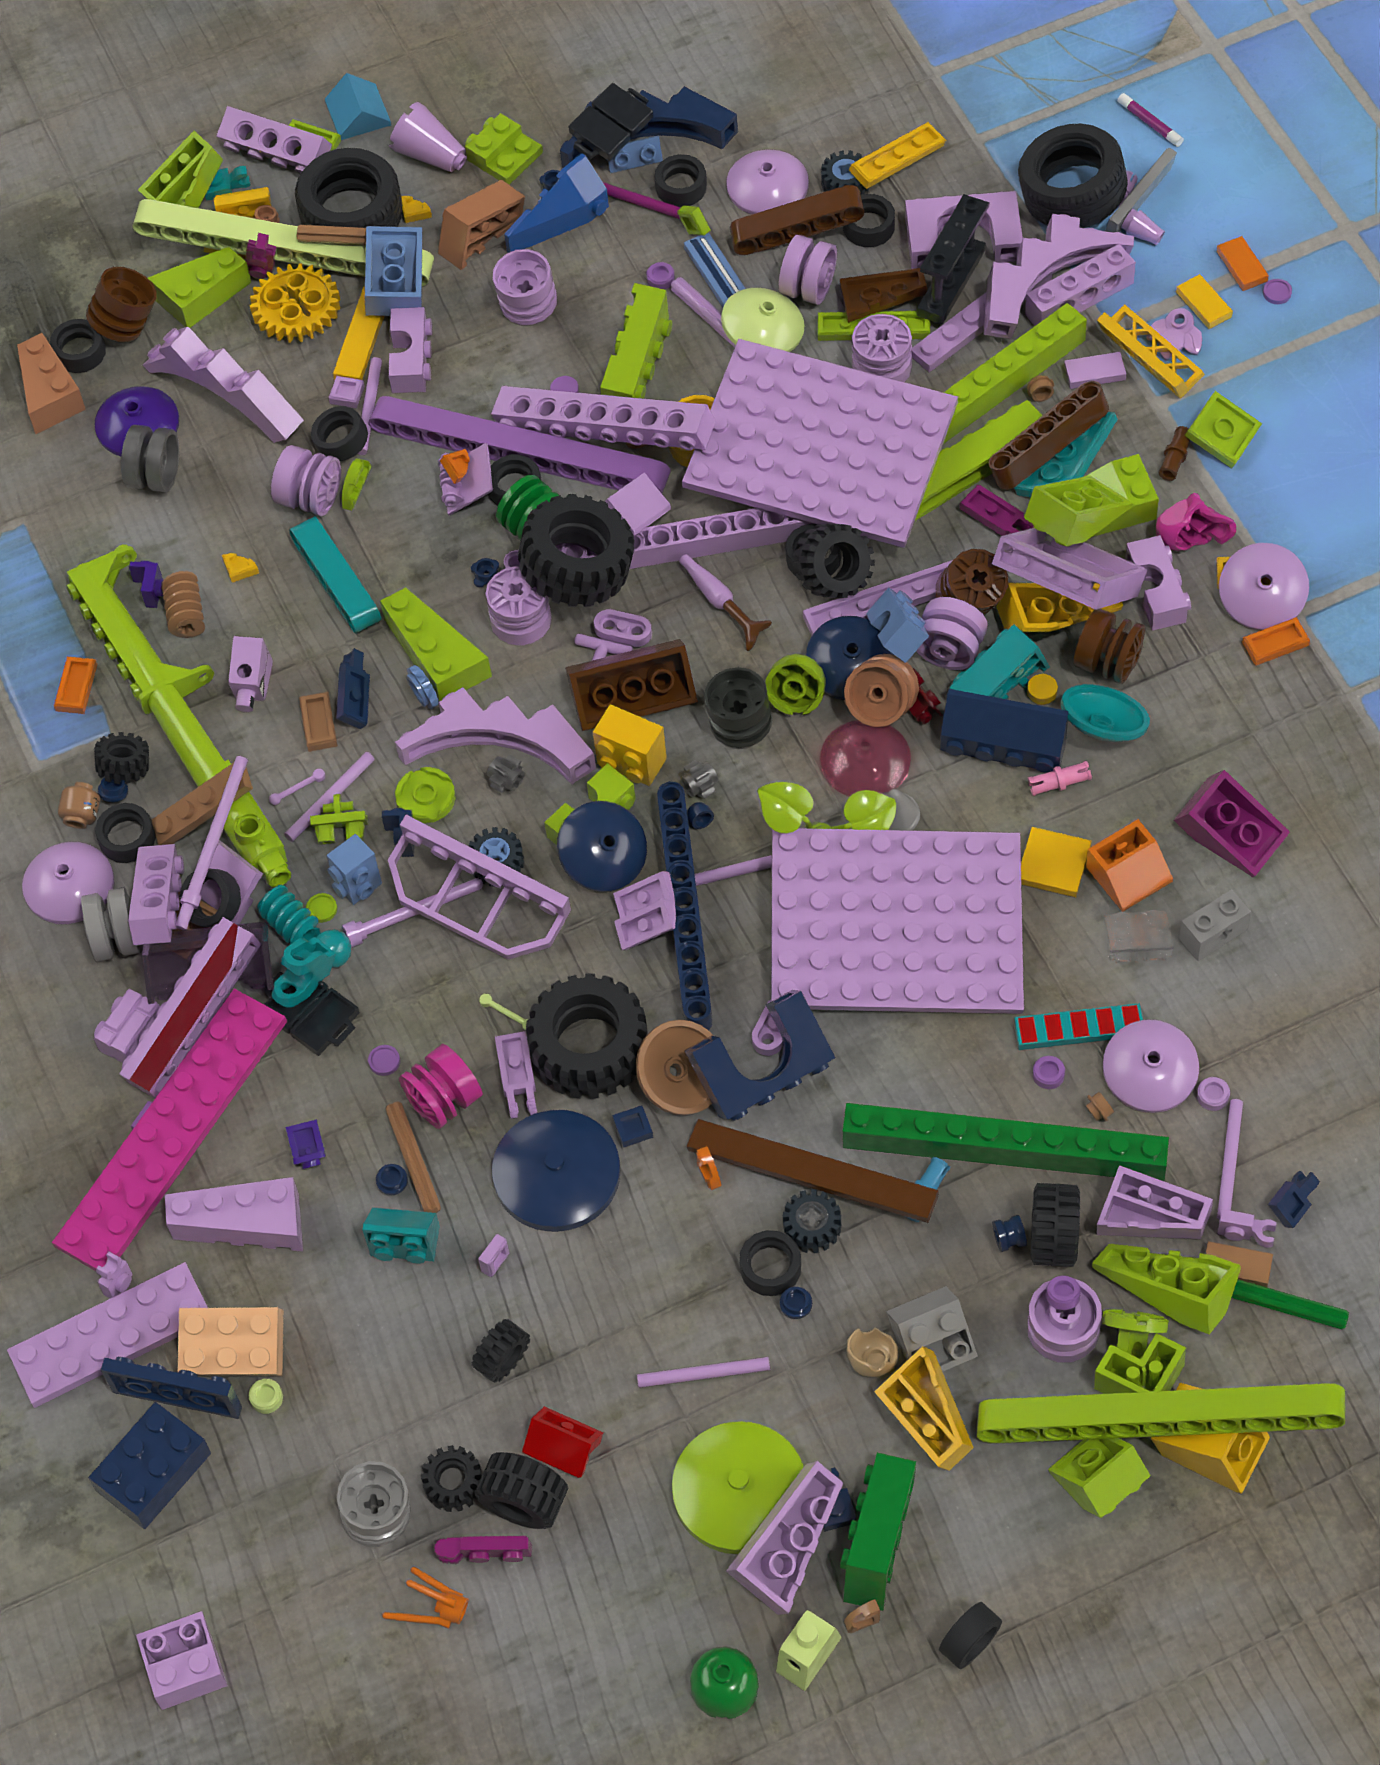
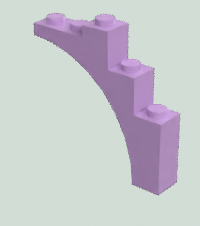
M1052 214L1046 228V240L1023 238L1017 252L1016 265L1007 262H993L987 279L984 335L1012 339L1018 324L1021 305L1026 299V293L1032 291L1053 273L1065 267L1088 261L1118 244L1130 255L1134 246V236L1124 235L1120 232L1099 231L1094 228H1079L1080 218L1070 217L1066 214Z
M189 327L179 330L174 328L169 331L163 338L165 343L162 346L158 344L153 347L147 354L149 359L143 364L149 373L163 372L175 374L214 392L248 417L273 443L286 440L304 421L259 370L247 373L224 348L215 351L209 350Z
M463 687L456 692L447 694L442 701L438 702L440 708L439 715L428 718L423 725L413 731L404 733L399 740L395 741L398 756L404 765L427 754L446 748L465 745H496L516 749L539 758L556 769L571 784L596 769L593 751L553 704L546 709L537 711L528 720L508 696L500 701L491 703L483 711Z

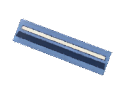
M709 232L704 236L700 235L684 242L685 251L722 307H724L730 296L746 289Z

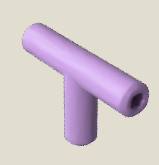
M577 634L575 637L576 645L596 650L592 660L604 658L607 653L616 655L633 650L632 646L583 634Z

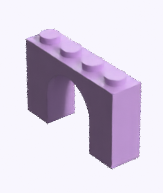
M1016 191L968 195L990 202L989 208L979 226L984 228L991 237L994 261L997 263L1017 261V252L1023 237ZM962 196L905 200V220L911 269L921 267Z

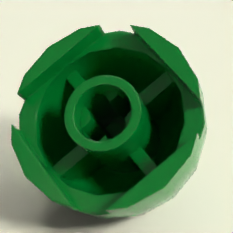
M724 1646L712 1648L703 1653L695 1662L690 1676L692 1698L697 1707L710 1717L736 1718L747 1712L756 1701L759 1688L757 1670L751 1659L738 1649Z

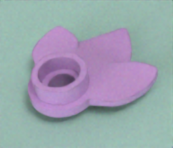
M1174 309L1165 319L1157 320L1151 325L1154 330L1179 351L1184 348L1194 355H1198L1200 352L1202 334L1194 326L1193 315L1187 309ZM1178 318H1183L1184 322L1182 324H1176L1175 320ZM1147 335V340L1152 341V337ZM1169 351L1160 352L1164 360L1172 358V354Z

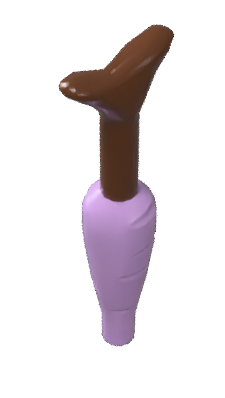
M688 554L683 555L679 560L680 564L688 571L708 601L717 609H725L743 628L746 638V650L750 651L756 643L759 632L769 628L772 622L770 620H750L733 602V594L726 585L697 564Z

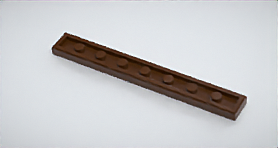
M701 1119L697 1120L687 1144L688 1151L697 1153V1150L707 1146L713 1159L929 1223L939 1197V1191L933 1188Z

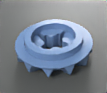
M413 665L407 668L408 675L406 678L413 693L424 707L427 706L432 710L438 705L437 694L432 684L420 667Z

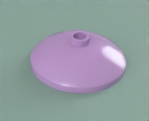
M760 150L743 156L735 162L727 176V192L731 201L739 209L751 215L804 199L809 187L808 173L804 165L794 156L778 150Z
M1256 543L1238 550L1226 562L1220 576L1219 593L1224 608L1235 621L1250 629L1264 630L1296 618L1300 614L1308 598L1309 579L1304 565L1290 550L1272 543ZM1267 577L1271 580V584L1265 586L1261 583L1260 579Z
M80 842L60 843L45 849L31 861L23 877V895L29 908L41 919L55 924L77 923L83 921L81 897L98 893L106 904L108 891L113 889L114 874L110 862L97 848ZM68 870L66 874H60L61 872Z
M1141 1020L1126 1025L1111 1038L1104 1053L1103 1074L1110 1091L1126 1106L1142 1112H1163L1178 1106L1191 1094L1198 1079L1199 1060L1195 1047L1181 1030L1166 1022ZM1155 1055L1158 1057L1159 1062L1151 1063L1148 1060V1056Z

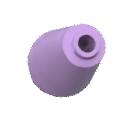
M419 102L412 104L410 108L413 111L409 116L404 113L395 125L390 137L394 144L389 145V148L449 172H453L455 169L460 170L467 159L465 148L424 105Z

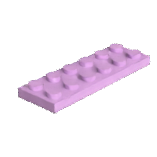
M186 1262L7 1349V1352L31 1404L36 1408L103 1375L101 1367L104 1357L114 1360L116 1357H126L133 1360L177 1338L179 1331V1308L208 1307Z

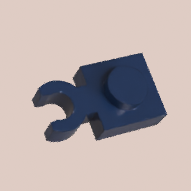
M835 1467L831 1468V1473L839 1479L837 1469ZM848 1488L840 1490L828 1521L823 1526L824 1532L851 1525L852 1520L857 1521Z

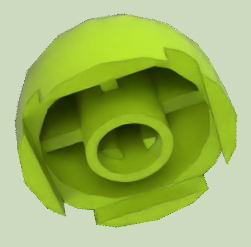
M791 654L782 657L774 663L765 680L768 700L776 709L785 714L793 715L794 712H803L802 715L810 713L818 707L825 694L826 678L823 669L814 659L806 655Z

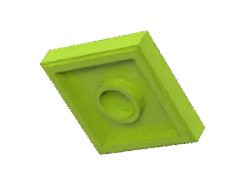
M1214 391L1184 436L1232 469L1262 423Z

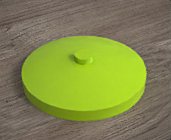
M740 1421L723 1423L709 1428L695 1437L686 1446L676 1463L672 1479V1494L677 1515L686 1530L703 1545L719 1552L739 1554L804 1466L801 1458L787 1439L778 1432L761 1424Z

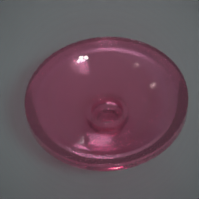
M853 720L842 724L828 735L821 749L820 764L827 782L835 790L848 797L861 790H871L883 794L892 789H897L906 779L911 765V753L906 739L893 726L872 727L861 723L859 720ZM865 746H866V747H870V748L867 749V750L861 749V747H865Z

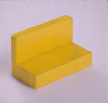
M268 187L216 195L214 198L216 212L249 218L255 217V210L263 205L272 206Z

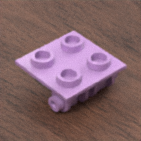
M484 443L468 453L470 461L467 473L456 484L453 483L441 464V458L438 460L441 471L439 475L441 480L440 486L443 493L441 498L442 502L447 506L448 515L457 512L493 491L488 443Z

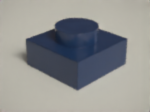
M643 1105L612 1115L623 1148L653 1138V1132Z

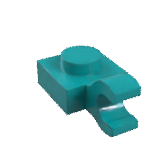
M246 166L236 167L230 174L228 168L219 169L205 195L206 201L213 200L216 195L232 193V189L251 186Z

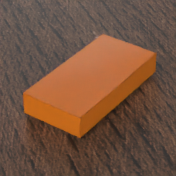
M1243 236L1217 245L1216 252L1242 291L1268 282V273Z
M1296 617L1243 637L1242 644L1256 666L1307 647L1310 644V639Z
M67 656L54 703L56 711L85 714L98 665L96 659Z

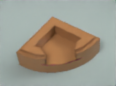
M874 1599L863 1604L845 1618L844 1624L848 1633H853L879 1623L880 1609L876 1600Z

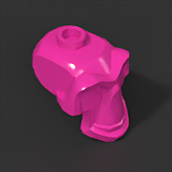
M1192 493L1187 499L1180 500L1159 515L1156 522V535H1161L1164 545H1168L1173 551L1187 550L1194 545H1205L1212 538L1219 544H1223L1236 533L1234 520L1219 514L1211 507H1207L1204 501L1200 499L1198 493Z

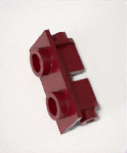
M913 668L918 678L919 692L916 702L910 708V712L917 722L927 724L932 720L934 712H937L941 717L944 716L937 707L941 702L931 689L927 692L921 685L925 681L917 670Z

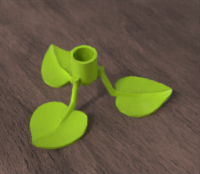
M774 782L761 786L757 790L765 822L771 829L779 833L796 831L802 821L805 823L806 829L852 828L853 830H889L896 814V801L894 798L871 790H861L852 794L844 805L843 813L849 823L831 827L822 822L811 823L809 818L805 816L813 808V799L804 787L790 782Z

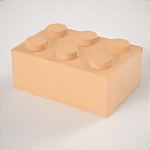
M278 1307L179 1308L178 1372L179 1370H189L196 1373L198 1377L282 1376L284 1310Z

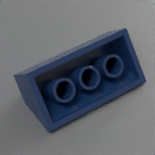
M949 689L941 730L940 751L954 756L965 755L975 757L981 761H997L1012 767L1023 766L1048 773L1053 771L1054 767H1061L1066 746L1069 711Z

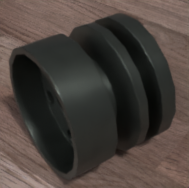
M741 667L725 669L714 675L707 683L704 697L711 730L716 739L726 746L736 748L749 747L762 741L769 733L773 721L766 683L761 676L751 669Z

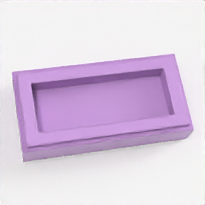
M1120 352L1064 361V369L1070 389L1078 388L1089 381L1104 384L1126 380V371Z

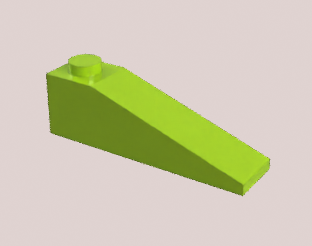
M1108 1244L1092 1263V1267L1178 1323L1209 1335L1226 1315L1241 1270L1239 1264L1210 1254L1200 1253L1199 1258L1181 1256L1180 1251L1169 1250L1168 1255L1150 1253V1250L1146 1247Z

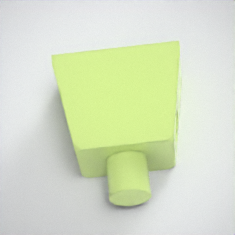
M807 1610L779 1650L776 1673L806 1691L840 1641L841 1635L835 1627ZM794 1661L800 1668L793 1666L791 1662Z

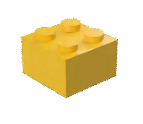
M611 704L609 705L593 731L597 764L603 768L608 763L634 783L641 782L650 786L667 759L664 727Z

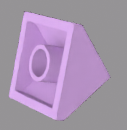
M645 473L638 476L605 501L610 509L615 508L622 515L621 519H626L634 536L671 510L670 503Z

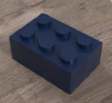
M155 1401L88 1478L97 1493L143 1529H146L211 1455V1451L204 1438Z

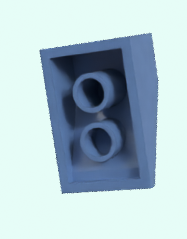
M366 226V315L391 316V309L422 307V227Z

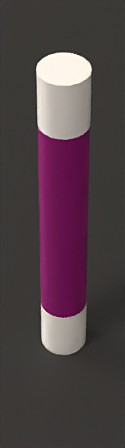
M1122 93L1118 97V103L1173 145L1179 147L1183 143V137L1128 95Z

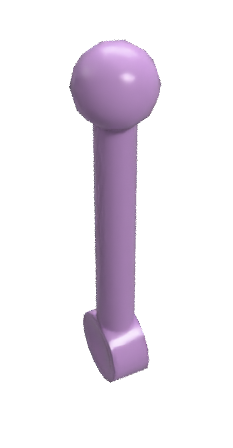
M322 769L314 770L311 777L279 794H271L269 802L272 805H277L282 798L314 781H323L325 779V772Z

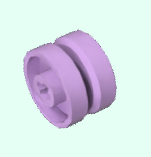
M795 235L786 250L779 276L780 294L797 298L802 293L804 301L817 305L821 304L829 291L837 261L836 245L819 241L814 246L812 238Z
M938 597L930 600L922 615V619L926 622L924 628L929 637L917 649V653L926 661L938 667L949 670L969 668L974 663L979 652V645L985 637L988 626L986 618L977 608L962 600L951 597Z
M1079 1280L1076 1281L1081 1288L1080 1301L1072 1309H1056L1048 1302L1047 1286L1050 1281L1043 1283L1034 1292L1029 1304L1028 1337L1033 1347L1042 1356L1056 1362H1074L1086 1357L1095 1348L1100 1335L1102 1321L1101 1303L1095 1291Z

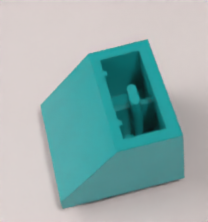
M372 1207L362 1228L370 1256H374L382 1261L399 1258L416 1264H421L425 1261L434 1262L440 1229L436 1213Z

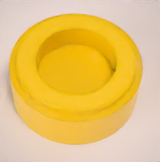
M1047 674L1033 676L1028 682V697L1032 702L1040 705L1053 702L1057 696V682L1052 676Z

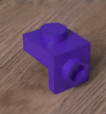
M131 561L129 570L133 582L142 583L141 594L147 608H157L159 597H163L161 585L164 580L158 563Z
M317 1119L285 1127L294 1165L301 1163L302 1169L320 1165V1158L326 1157Z

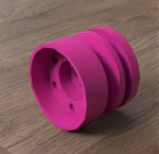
M443 1043L425 1057L429 1072L421 1065L415 1064L411 1068L412 1074L406 1071L399 1077L400 1085L411 1105L437 1129L442 1128L447 1123L446 1117L452 1120L457 1116L452 1101L461 1108L466 1109L483 1095L477 1079L468 1066L450 1047Z

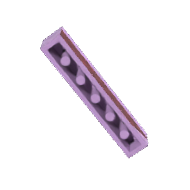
M224 917L219 924L212 927L208 935V941L202 950H198L191 960L190 968L184 976L177 980L174 992L168 1001L159 1007L156 1015L157 1018L150 1028L144 1030L140 1036L139 1045L133 1054L128 1055L124 1060L119 1074L129 1084L156 1098L215 1016L261 946V943L254 934Z

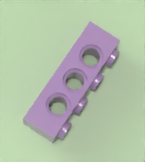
M227 106L216 136L224 142L223 147L231 151L239 152L242 149L248 151L247 155L258 160H263V157L272 159L271 162L283 168H286L287 164L296 167L295 170L299 173L312 160L323 153L329 152L332 146L322 136ZM250 131H253L252 137L248 140H245L246 135ZM277 138L275 146L269 148L270 142ZM301 146L300 152L293 156L295 148Z
M1118 244L1026 293L1025 315L1036 326L1066 303L1070 304L1080 313L1134 284L1136 262Z
M175 844L138 847L128 919L133 945L171 942L172 929H177L175 926L177 920L175 911L179 910L178 892L181 891L182 887L180 874L184 873L183 857L177 856Z

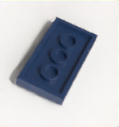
M104 1357L101 1372L115 1394L239 1419L242 1405L232 1384L227 1379L218 1376H211L210 1379L201 1378L189 1370H179L178 1373L167 1371L165 1367L155 1363H148L147 1366L138 1365L126 1357H116L115 1360Z

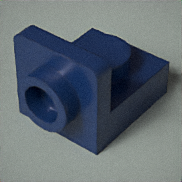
M394 808L382 811L385 831H393L394 845H397L403 834L400 824L405 815L414 818L412 810ZM408 843L401 856L414 857V845Z

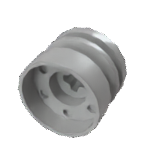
M368 1461L355 1465L342 1478L338 1486L337 1504L343 1528L352 1540L364 1546L380 1547L392 1543L403 1534L410 1519V1501L405 1480L396 1468L384 1462ZM372 1505H378V1513H371Z

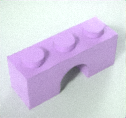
M424 307L391 309L390 333L393 348H407L406 351L401 353H389V380L392 393L426 392V380H431L430 363H426L427 358H431L432 355L431 341H427V335H432L431 318L426 319Z
M1161 535L1127 543L1125 560L1147 569L1144 581H1151L1158 585V587L1145 590L1143 609L1152 631L1186 623L1187 611L1191 609V602L1188 593H1183L1181 589L1182 580L1179 570L1174 569L1172 566L1173 558L1170 547L1164 545Z

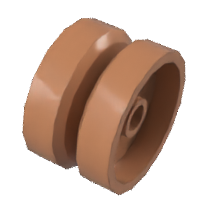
M879 654L863 662L847 678L844 689L845 702L851 714L861 723L872 727L888 726L900 719L914 705L919 692L917 675L910 664L905 663L892 654Z

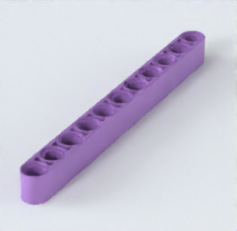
M382 396L378 399L369 419L370 427L381 434L451 451L466 449L468 453L484 443H488L490 460L497 461L501 457L512 454L523 455L532 459L538 465L540 472L618 491L645 473L657 489L663 493L671 472L667 464L658 460L389 396Z

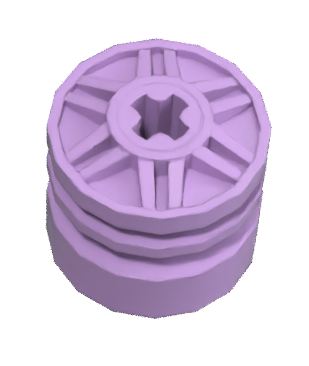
M522 249L507 253L498 260L493 269V283L503 315L511 322L520 325H533L544 321L550 316L557 305V292L547 259L539 252Z
M877 314L861 320L854 328L852 335V368L905 382L909 378L912 368V336L910 328L903 320L894 315Z
M293 445L287 446L281 453L273 472L271 483L273 501L276 504L290 508H296L300 505L304 512H312L314 515H326L331 509L339 489L341 479L340 461L336 457H326L322 453H317L313 456L312 452L308 449Z
M519 566L506 568L495 574L487 584L485 595L490 622L495 635L508 644L522 646L534 643L542 638L550 628L552 617L548 596L544 598L536 592V587H530L525 580L526 576L524 577L521 574Z

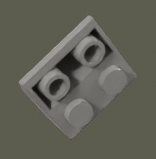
M947 1286L886 1311L895 1339L906 1361L922 1346L934 1351L942 1372L978 1357L959 1299Z

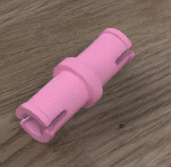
M1084 761L1083 763L1062 769L1058 766L1054 767L1051 772L1028 777V784L1032 788L1030 789L1032 795L1036 796V794L1057 788L1061 791L1065 790L1068 785L1092 780L1091 771L1088 770V762Z

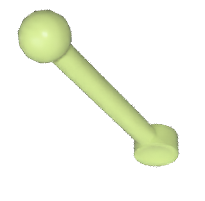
M489 994L480 996L481 1006L494 1008L522 1024L526 1030L528 1019H524L492 1001V997Z

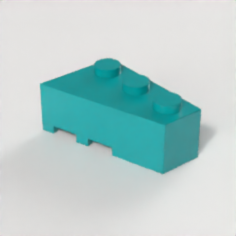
M1013 624L1009 629L1003 630L997 636L996 642L988 650L978 654L974 664L967 671H962L955 677L950 689L1008 699L1009 696L1006 693L1018 684L1022 688L1025 687L1029 682L1028 677L1038 669L1045 672L1050 668V665L1040 648Z

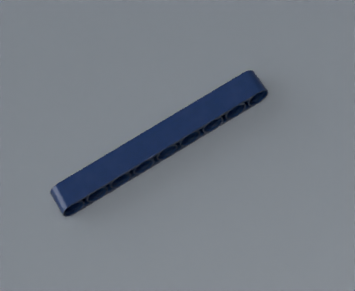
M669 781L659 787L657 798L666 872L670 874L675 899L676 922L673 932L684 1020L697 1023L709 1031L712 1027V1010L685 792L679 783ZM671 799L677 800V801H675V802H667L668 800H671ZM674 825L680 826L679 828H675V829H674V828H669V827L674 826ZM677 851L684 852V853H682V854H680V855H674V854H673L674 852H677ZM678 878H686L685 881H676ZM683 904H688V905H690V906L687 907V908H680V907H679L680 905H683ZM686 931H692V932H694V933L691 934V935H683V934H682L683 932H686ZM689 958L697 959L695 962L692 963L685 961ZM693 985L700 986V988L697 990L688 989L690 986ZM695 1013L704 1014L702 1017L699 1018L692 1017V1015Z

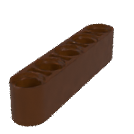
M854 185L842 186L736 219L730 224L734 251L739 255H750L789 243L795 235L809 237L857 222L864 216L860 190Z
M1089 381L1080 385L992 455L989 459V467L999 488L1008 490L1016 487L1108 413L1109 404L1099 382Z

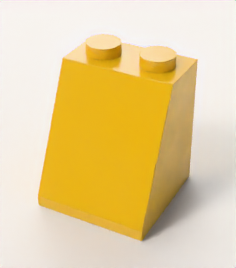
M1180 1382L1176 1390H1197L1201 1388ZM1267 1432L1151 1437V1440L1163 1457L1240 1494L1243 1493L1270 1439Z

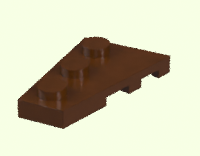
M920 268L841 278L840 290L847 321L849 323L925 295L927 284L924 273L920 272Z

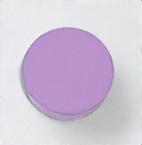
M1210 1077L1200 1083L1197 1099L1203 1108L1217 1111L1227 1105L1230 1088L1224 1080Z

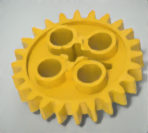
M299 263L297 269H293L291 264H288L286 271L277 267V274L275 275L267 272L268 280L259 279L260 287H253L254 295L250 296L251 314L254 323L258 324L259 330H266L268 337L276 333L277 341L287 336L289 343L292 342L294 337H298L299 341L303 342L304 335H308L313 339L314 331L323 334L322 326L331 327V319L338 318L336 310L341 308L339 290L337 289L336 282H332L331 275L324 276L323 269L314 272L313 265H310L305 270L302 263Z

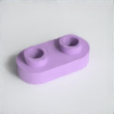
M607 609L599 612L594 618L595 633L603 640L640 647L647 644L652 637L651 624L648 619L642 616ZM606 627H613V629H611V630L605 629V628H606Z
M765 1006L752 1032V1044L759 1054L770 1056L782 1049L783 1040L772 1016ZM765 1039L773 1040L771 1044L763 1043Z

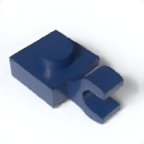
M1298 1171L1293 1176L1292 1181H1286L1268 1203V1206L1284 1227L1294 1228L1312 1205L1307 1197L1320 1182L1313 1172H1310L1306 1177L1302 1171Z

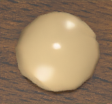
M874 1328L870 1332H862L860 1329H857L847 1339V1357L853 1369L860 1375L878 1377L888 1374L894 1369L898 1362V1346L890 1335L880 1332L878 1328Z

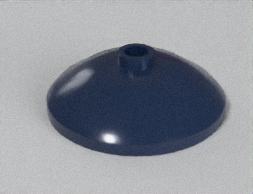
M859 616L836 617L822 624L811 636L806 656L814 659L823 669L826 678L825 693L827 695L845 700L844 689L846 681L855 668L875 655H894L883 647L877 636L881 631L871 625L868 619ZM853 647L857 652L850 654L846 649Z
M593 801L579 806L563 821L557 837V852L563 869L577 884L592 891L611 892L625 887L639 875L647 856V841L641 824L627 809L608 801ZM605 837L611 839V847H607L604 844L603 840Z

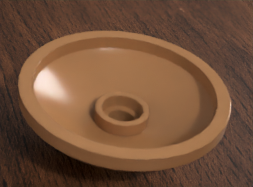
M687 1020L668 1021L651 1030L639 1047L636 1058V1072L639 1084L647 1098L665 1112L675 1115H690L703 1111L712 1105L685 1053V1050L711 1035L713 1036L703 1026ZM670 1066L676 1068V1076L670 1073Z

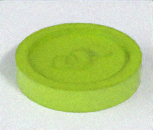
M326 893L312 896L306 904V908L311 912L310 916H316L319 921L318 923L330 921L337 913L335 899Z

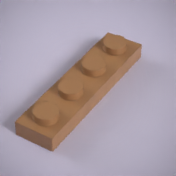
M234 762L152 819L159 845L175 843L216 814ZM247 767L244 770L234 801L253 789Z

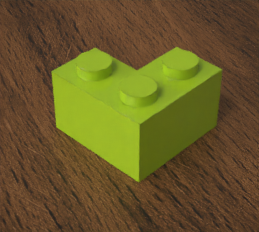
M1157 1333L1141 1359L1110 1345L1095 1370L1094 1389L1103 1394L1170 1391L1185 1366L1186 1347Z

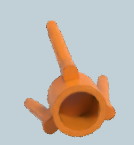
M412 1567L411 1572L442 1592L439 1593L412 1580H407L406 1582L407 1586L437 1600L434 1611L439 1613L440 1617L384 1612L382 1615L384 1619L437 1624L449 1629L452 1622L456 1624L461 1623L467 1610L469 1599L427 1573Z

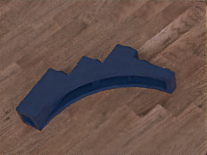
M685 86L678 94L671 97L669 103L642 90L640 94L649 100L646 106L653 110L654 117L634 137H630V140L658 135L676 136L703 141L723 149L738 133L737 114ZM590 101V102L586 105L585 109H586L588 106H591V107H592V102H593V101ZM574 136L569 141H565L561 146L562 168L581 154L573 148L575 141H577V138ZM584 143L581 144L582 146H584L585 148H587L589 151H591V152L594 151L593 149H591V148H590L589 146H587L586 144H584Z

